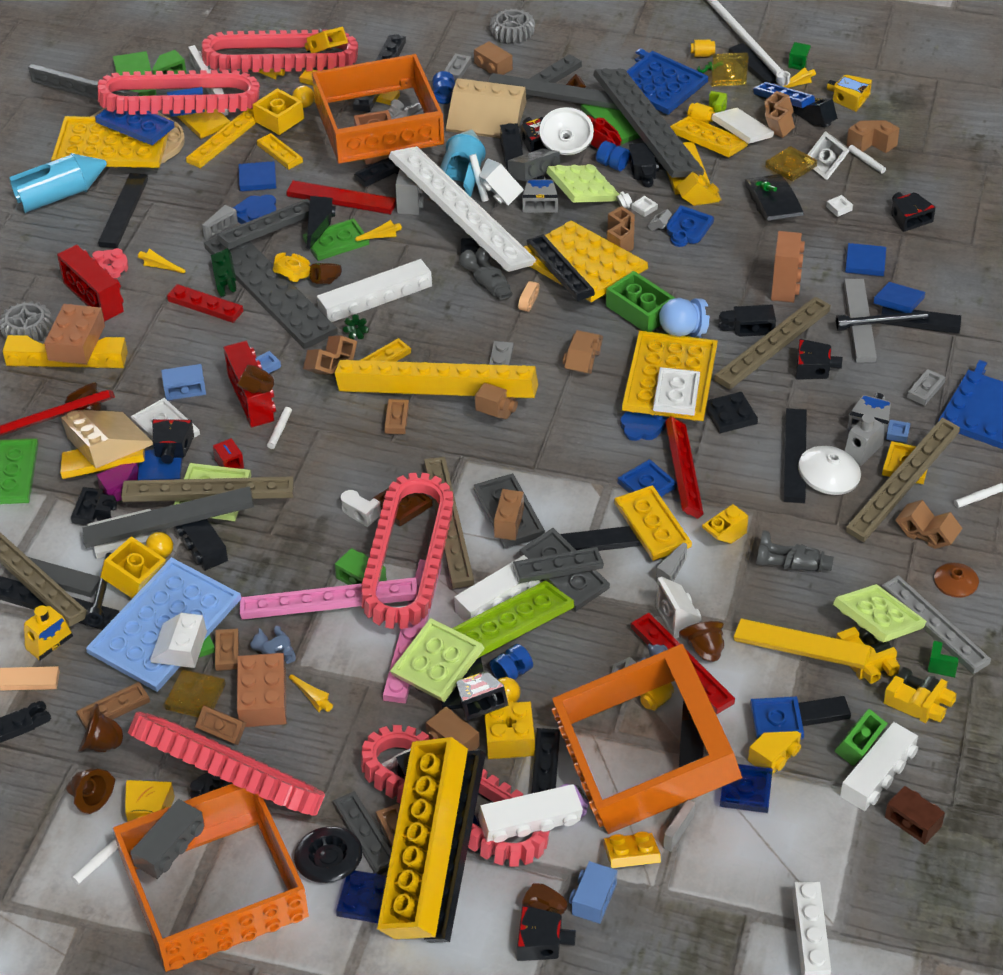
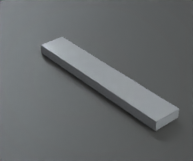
M845 279L844 288L849 317L870 316L864 279ZM872 325L850 326L856 363L876 362L877 356Z
M899 575L882 585V589L925 619L927 622L923 629L936 641L943 642L942 646L954 657H957L958 661L972 674L990 664L991 658Z

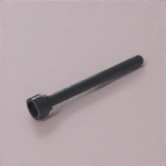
M922 311L856 318L836 315L837 331H844L850 328V326L928 319L930 313Z
M108 552V553L105 555V559H106L109 555H111L112 553H111V552ZM101 577L93 606L87 610L85 622L93 627L100 626L104 619V612L101 608L108 582Z

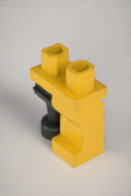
M855 627L837 633L836 639L860 644L868 643L871 646L872 650L865 669L850 666L856 672L859 680L865 678L872 684L881 679L882 671H885L888 676H894L899 673L900 665L896 660L897 650L891 647L888 641L880 642L864 628L857 630Z
M903 667L898 676L895 675L887 686L884 704L915 718H920V721L927 723L929 719L941 723L947 708L939 704L942 703L952 707L956 701L957 693L947 689L948 681L944 679L938 680L935 676H929L923 680L912 676V671Z

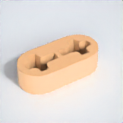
M528 281L519 299V310L526 312L531 310L539 293V283Z

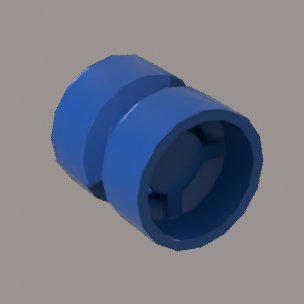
M440 71L432 79L433 93L438 103L448 104L451 102L455 80L450 72Z
M604 141L599 146L596 154V161L605 166L609 165L610 168L617 171L624 170L630 158V151L628 149L616 146L608 141Z
M515 644L507 649L505 654H500L490 661V668L497 680L502 677L516 680L518 675H523L533 668V661L528 651L522 645Z

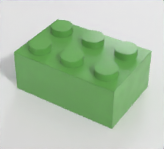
M635 271L606 288V306L642 331L652 332L661 326L659 313L662 306L670 299H675V297Z

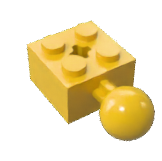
M302 85L297 87L291 96L278 88L252 104L254 121L278 135L284 133L304 119L303 108L311 106L314 102L313 90L308 86Z
M156 532L148 537L144 545L131 536L104 560L100 577L130 598H133L165 565V558L173 551L171 537L166 533Z
M502 677L498 681L505 687L509 706L484 714L488 759L534 756L535 736L531 701L517 702L521 694L519 684L512 678Z

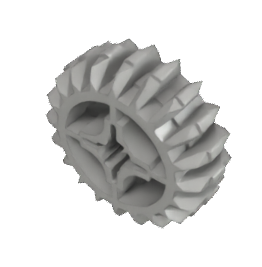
M518 8L504 9V11H498V13L491 17L490 30L492 37L500 40L501 43H521V41H527V39L534 35L535 22L533 15H530L529 12L518 10Z
M24 301L22 304L16 303V306H9V310H4V314L0 315V330L6 339L7 335H27L35 341H43V337L48 336L53 326L51 312L45 305H41L40 302L35 304L33 301L29 303Z

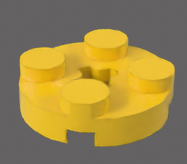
M282 252L275 256L272 270L275 273L288 277L290 281L298 282L299 279L307 278L310 275V262L301 255L292 253V256H286V252Z

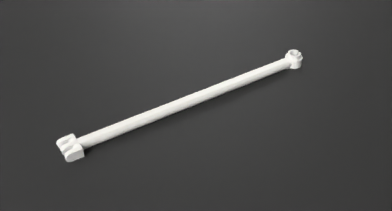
M706 0L773 72L778 85L784 86L785 84L787 86L790 82V73L783 71L718 0Z

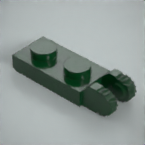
M227 248L211 255L216 287L221 297L226 296V285H228L232 293L236 291V276L232 255Z

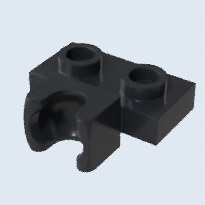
M83 487L71 516L72 523L87 525L93 523L95 518H97V521L112 518L111 510L117 509L116 498L113 495H105L104 489Z

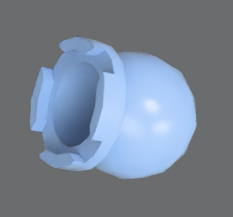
M683 298L670 299L662 306L659 313L660 324L667 334L677 337L689 334L694 338H702L701 334H706L709 326L710 317L706 315L705 310L708 304L701 298H694L691 301Z

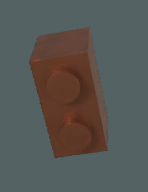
M904 786L888 802L885 818L925 845L942 827L945 812L937 805L921 797L918 792Z

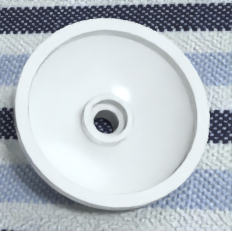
M568 107L558 108L549 112L541 121L539 129L540 138L545 147L549 150L559 151L560 155H573L583 151L591 143L594 133L590 118L582 111Z
M832 446L812 447L801 455L798 463V470L802 479L810 487L825 494L842 495L849 493L858 486L861 478V470L855 459L847 452Z

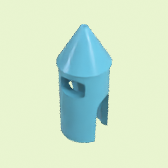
M474 130L454 135L447 141L446 153L440 166L452 180L464 182L463 187L470 197L476 181L469 155H477L480 167L486 155L485 147Z
M70 153L68 156L9 177L17 202H22L24 213L83 191L87 192L107 163L103 159Z

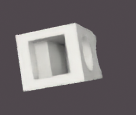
M347 490L341 494L342 511L364 526H370L380 517V501L374 498L368 501L359 496L358 492L354 490Z

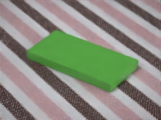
M147 51L113 56L116 73L120 76L122 72H129L130 75H134V72L140 71L141 75H145V71H151ZM156 89L130 90L138 92L139 96L157 95Z
M581 104V110L586 115L594 119L604 118L618 131L622 140L621 144L641 138L620 110Z
M38 439L0 440V504L30 502L39 444Z

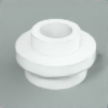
M622 191L617 196L619 205L629 209L632 203L629 194H625Z

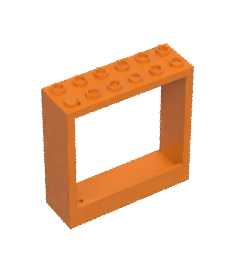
M416 54L312 72L315 104L338 164L389 155L391 151L417 146L421 149L444 144L443 113ZM413 88L424 114L338 129L328 103Z
M683 643L552 698L555 705L552 708V712L559 725L560 732L565 740L566 747L573 760L590 807L599 827L604 826L608 834L742 778L735 754ZM675 681L704 743L708 756L602 800L572 724Z
M233 783L183 801L202 812L205 825L202 833L188 844L186 851L258 825L288 891L165 938L161 936L136 873V870L139 868L134 866L130 852L170 807L113 827L121 860L165 972L179 969L183 965L196 960H203L211 954L226 951L234 945L245 941H252L257 936L268 932H275L283 926L298 923L304 918L309 917L305 888L264 799L259 797L258 794L246 791L245 788H240Z

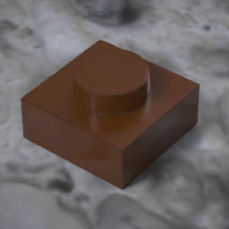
M577 74L566 84L575 87H586L581 77Z

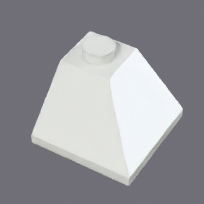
M825 131L803 161L824 179L828 180L850 150Z

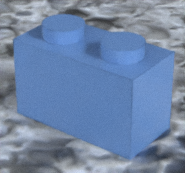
M201 364L161 370L166 400L206 395Z
M589 861L586 870L582 869L579 874V886L577 890H572L569 904H572V915L601 924L617 885V870Z

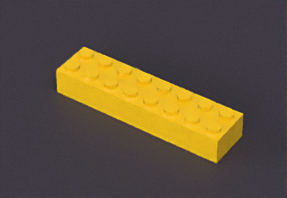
M452 737L414 741L411 745L377 930L393 939L436 937L468 748Z

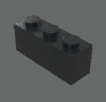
M207 519L174 527L176 535L183 538L187 551H192L195 563L197 565L200 564L204 571L228 561L226 546Z

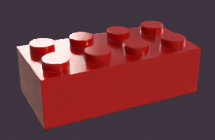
M76 244L57 254L63 284L87 306L102 308L104 322L124 312L122 305L124 300L120 294L121 285L119 281L113 278L107 269H103L96 259H92L86 250H82Z
M247 340L224 346L227 375L250 427L273 422V413L276 412L274 401L271 399L274 398L273 389L267 393H252L237 386L247 365L257 366L262 369L260 361L255 360L254 348L249 347Z

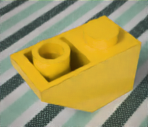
M691 172L677 186L681 197L693 206L715 203L721 200L718 187L713 183H708L705 177L702 175L698 176L694 172Z
M732 504L704 523L702 528L717 540L732 544L747 533L748 515Z
M798 731L763 733L749 747L748 762L771 777L777 770L783 769L791 756L797 755L801 748V733Z

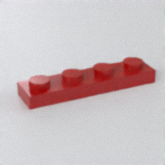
M179 284L167 295L169 302L232 323L243 313L242 305Z

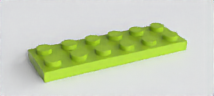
M545 580L452 629L482 643L485 649L479 655L481 657L574 608V600Z

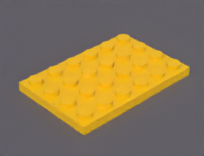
M65 116L51 162L74 153L103 159L107 163L106 167L160 168L169 132L154 145H149L96 123L95 117Z
M572 220L545 235L594 289L595 295L586 298L590 302L605 295L606 288L631 272L635 271L640 274L648 269V262ZM524 246L537 259L533 266L529 267L562 285L528 246Z
M639 331L622 411L704 421L718 340L686 336L677 337L670 334ZM660 367L700 372L694 416L653 411Z

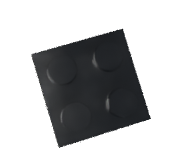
M742 391L707 400L706 411L719 434L758 424V417Z

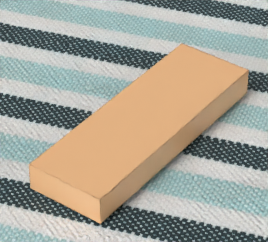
M59 667L0 668V691L57 689L60 673Z

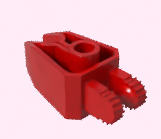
M587 115L594 128L593 139L590 143L592 146L598 149L604 141L620 146L621 137L604 118L594 119Z

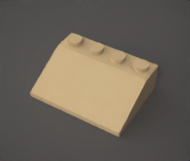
M457 78L452 92L446 131L463 133L468 130H474L478 136L500 138V125L508 123H518V126L520 125L526 105V88Z
M74 410L61 417L67 438L95 468L153 445L152 440L123 412Z

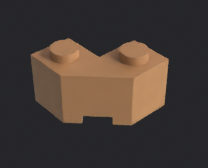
M778 91L774 92L765 100V117L768 127L774 131V135L785 137L795 128L791 115L794 113L789 95Z
M886 120L859 121L848 130L847 146L853 145L862 152L874 146L887 153L897 146L900 128Z
M623 206L608 214L607 240L628 252L634 249L635 214Z
M576 330V333L572 336L568 353L565 352L563 357L565 368L591 374L595 355L599 356L603 336Z
M341 335L329 336L325 351L320 349L307 350L303 369L320 375L333 374L340 360L354 359L357 341Z
M484 383L475 395L476 411L508 419L510 414L514 413L517 409L518 401L514 397H507L506 389Z
M923 500L907 504L896 518V522L907 537L914 540L918 537L927 541V545L934 549L951 545L963 529L951 512L934 516Z

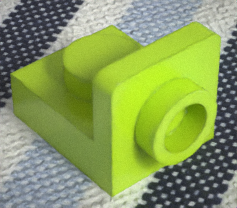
M710 92L709 106L713 107L715 113L727 109L726 93Z

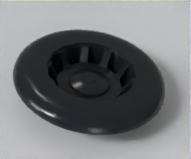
M337 826L321 827L309 832L300 840L295 849L294 863L300 874L311 881L319 883L339 881L350 875L358 867L362 859V845L357 836L345 828Z

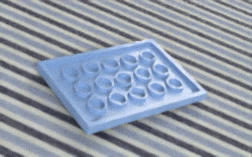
M171 557L86 647L87 653L158 692L181 667L151 663L150 661L163 623L180 613L203 615L207 629L206 639L241 600V594Z

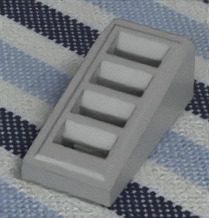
M224 205L202 224L204 239L209 240L217 236L218 233L235 226L238 223L236 209Z
M682 543L657 566L656 582L658 577H664L674 582L686 560V543Z

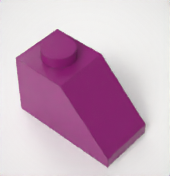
M137 463L121 464L97 474L99 488L104 489L105 495H113L116 498V502L122 500L123 482L138 480L139 470Z

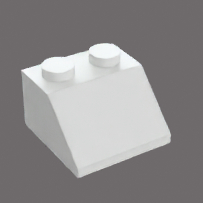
M489 158L485 161L479 175L483 181L481 184L488 191L491 190L495 194L493 198L499 204L509 205L524 189L501 163Z
M658 577L656 608L674 638H679V631L687 626L699 623L701 621V614L697 608H694L690 594L684 591L682 585L664 577Z
M180 613L163 623L150 659L151 663L195 668L207 633L203 615Z

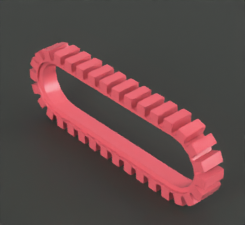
M270 30L269 34H266L265 31H259V34H255V31H248V34H244V31H237V34H233V31H227V35L218 32L216 36L211 34L207 36V39L203 40L202 61H204L206 66L210 65V68L213 70L219 68V71L222 72V70L230 69L231 73H233V70L237 71V69H241L242 72H248V69H252V72H259V69H263V72H270L272 68H274V72H281V68H284L285 72H291V68H295V71H302V68H306V71H313V68L321 71L324 67L332 69L356 63L358 42L353 36L349 37V34L345 32L348 43L336 47L344 50L337 53L227 55L217 53L216 51L249 48H305L307 37L319 32L318 30H312V33H308V30H301V33H297V30H291V33H287L286 30H280V34H276V30ZM328 37L329 43L332 42V38Z
M189 70V74H185V71H178V74H174V71H167V74H163V71H156V75H152L151 71H145V75H141V72L137 71L134 72V75H130L129 72H122L121 76L118 73H111V76L106 75L103 77V80L100 79L98 82V102H100L101 107H107V110L110 112L117 110V114H124V111H128L129 115H136V111H139L140 114H147V111H151V114H158L160 110H162V114H169V110H173L174 114H180V110H184L185 113H192V110H195L196 113H203V109H206L207 113H214V109H217L218 113L225 112V109H228L229 112H236V108L240 111H246L247 107L253 108L252 104L259 100L260 85L254 76L250 77V74L245 72L240 75V71L233 70V73H229L228 70H222L221 73H218L217 70H211V73H207L206 70H200V74H196L195 70ZM198 87L237 88L245 91L238 94L119 96L112 93L120 90L191 89Z
M408 473V479L402 475L397 478L396 482H392L389 486V491H386L361 590V605L364 608V614L368 618L373 617V622L379 626L386 621L385 628L394 629L395 623H398L400 629L408 628V622L414 626L420 623L421 618L424 619L427 616L428 609L431 608L452 518L454 501L450 486L446 482L441 484L442 479L437 476L429 480L430 474L422 473L421 478H418L416 473ZM413 493H424L436 499L439 508L418 595L415 601L408 606L390 607L378 600L376 591L398 506L405 496Z
M136 712L128 730V734L145 742V744L157 747L160 751L170 753L173 757L183 759L182 761L188 764H193L201 770H207L208 773L214 776H219L227 782H232L240 788H245L246 791L258 794L261 798L271 800L280 806H286L293 811L316 816L325 797L323 791L310 784H306L300 779L293 778V776L287 773H282L274 767H269L261 761H256L250 756L243 755V753L237 750H232L226 745L219 744V742L213 739H208L206 736L195 733L189 728L181 727L177 723L169 722L167 719L144 712Z
M393 725L392 732H390L387 726L379 728L378 734L372 732L368 736V741H364L362 746L361 768L362 773H365L366 780L369 783L374 781V788L379 791L386 787L385 795L391 799L397 795V802L401 804L405 780L384 767L377 757L381 752L390 748L410 749L412 742L429 740V735L422 731L416 736V728L410 726L403 732L402 725ZM483 769L478 793L492 802L523 796V793L517 789L511 793V786L506 782L499 786V778L493 774L487 779L488 771ZM473 823L468 848L476 852L481 847L480 856L488 860L492 855H495L494 863L503 866L505 860L509 859V867H519V859L522 860L524 865L533 863L534 857L539 859L544 854V849H547L550 831H535L530 838L518 843L504 841L499 843L494 841L486 842L482 828Z

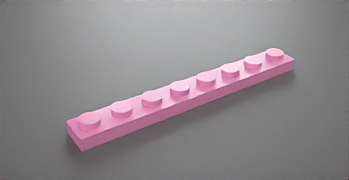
M422 559L419 560L415 575L418 591L426 560ZM440 565V569H439V574H438V578H437V583H438L439 575H440L441 568H442L441 565ZM415 600L408 601L407 606L410 605V604H411L412 602H414ZM431 608L428 609L427 616L424 619H420V623L413 626L408 622V628L400 630L390 670L427 623ZM389 670L383 692V701L406 704L411 685L393 676Z
M417 578L380 581L376 596L383 604L415 600L418 595ZM362 584L241 597V620L362 606Z

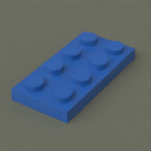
M106 108L95 117L96 123L149 145H154L175 128L174 121L157 114H151L149 111H147V114H140L139 111H136V115H129L128 111H124V114H117V110L110 112Z

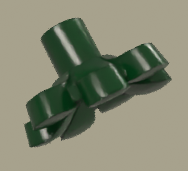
M357 314L353 315L352 319L346 318L344 321L348 326H345L343 331L345 333L350 332L348 336L350 339L354 340L355 336L358 339H363L364 333L369 331V327L365 326L367 320L365 318L360 320Z

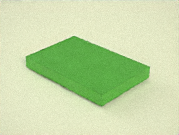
M353 218L329 226L310 250L317 261L369 245V239L355 240L357 236L365 233ZM306 233V234H303V240H304V242H305L306 244H307V233Z

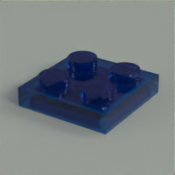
M738 764L742 778L722 786L720 807L768 813L773 769Z
M354 870L345 879L336 909V916L378 923L387 876Z

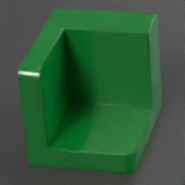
M794 42L789 53L788 68L797 70L806 68L811 45Z
M934 641L928 672L955 678L958 658L941 654L943 642Z

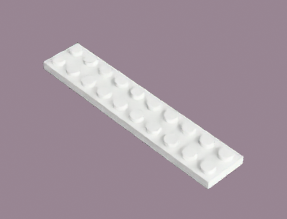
M416 146L390 152L389 158L407 177L412 179L431 200L436 202L455 223L460 225L479 246L484 248L503 269L510 272L533 266L537 259L421 149Z

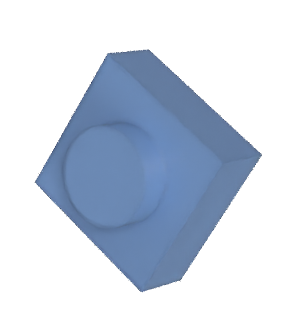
M270 351L255 359L260 361L262 370L268 373L281 368L280 361Z
M890 420L886 440L907 443L910 423Z

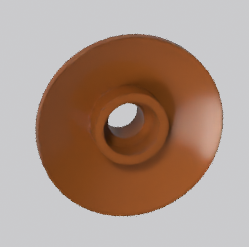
M947 563L936 570L934 582L942 593L960 598L967 597L977 590L979 578L973 569L964 564Z

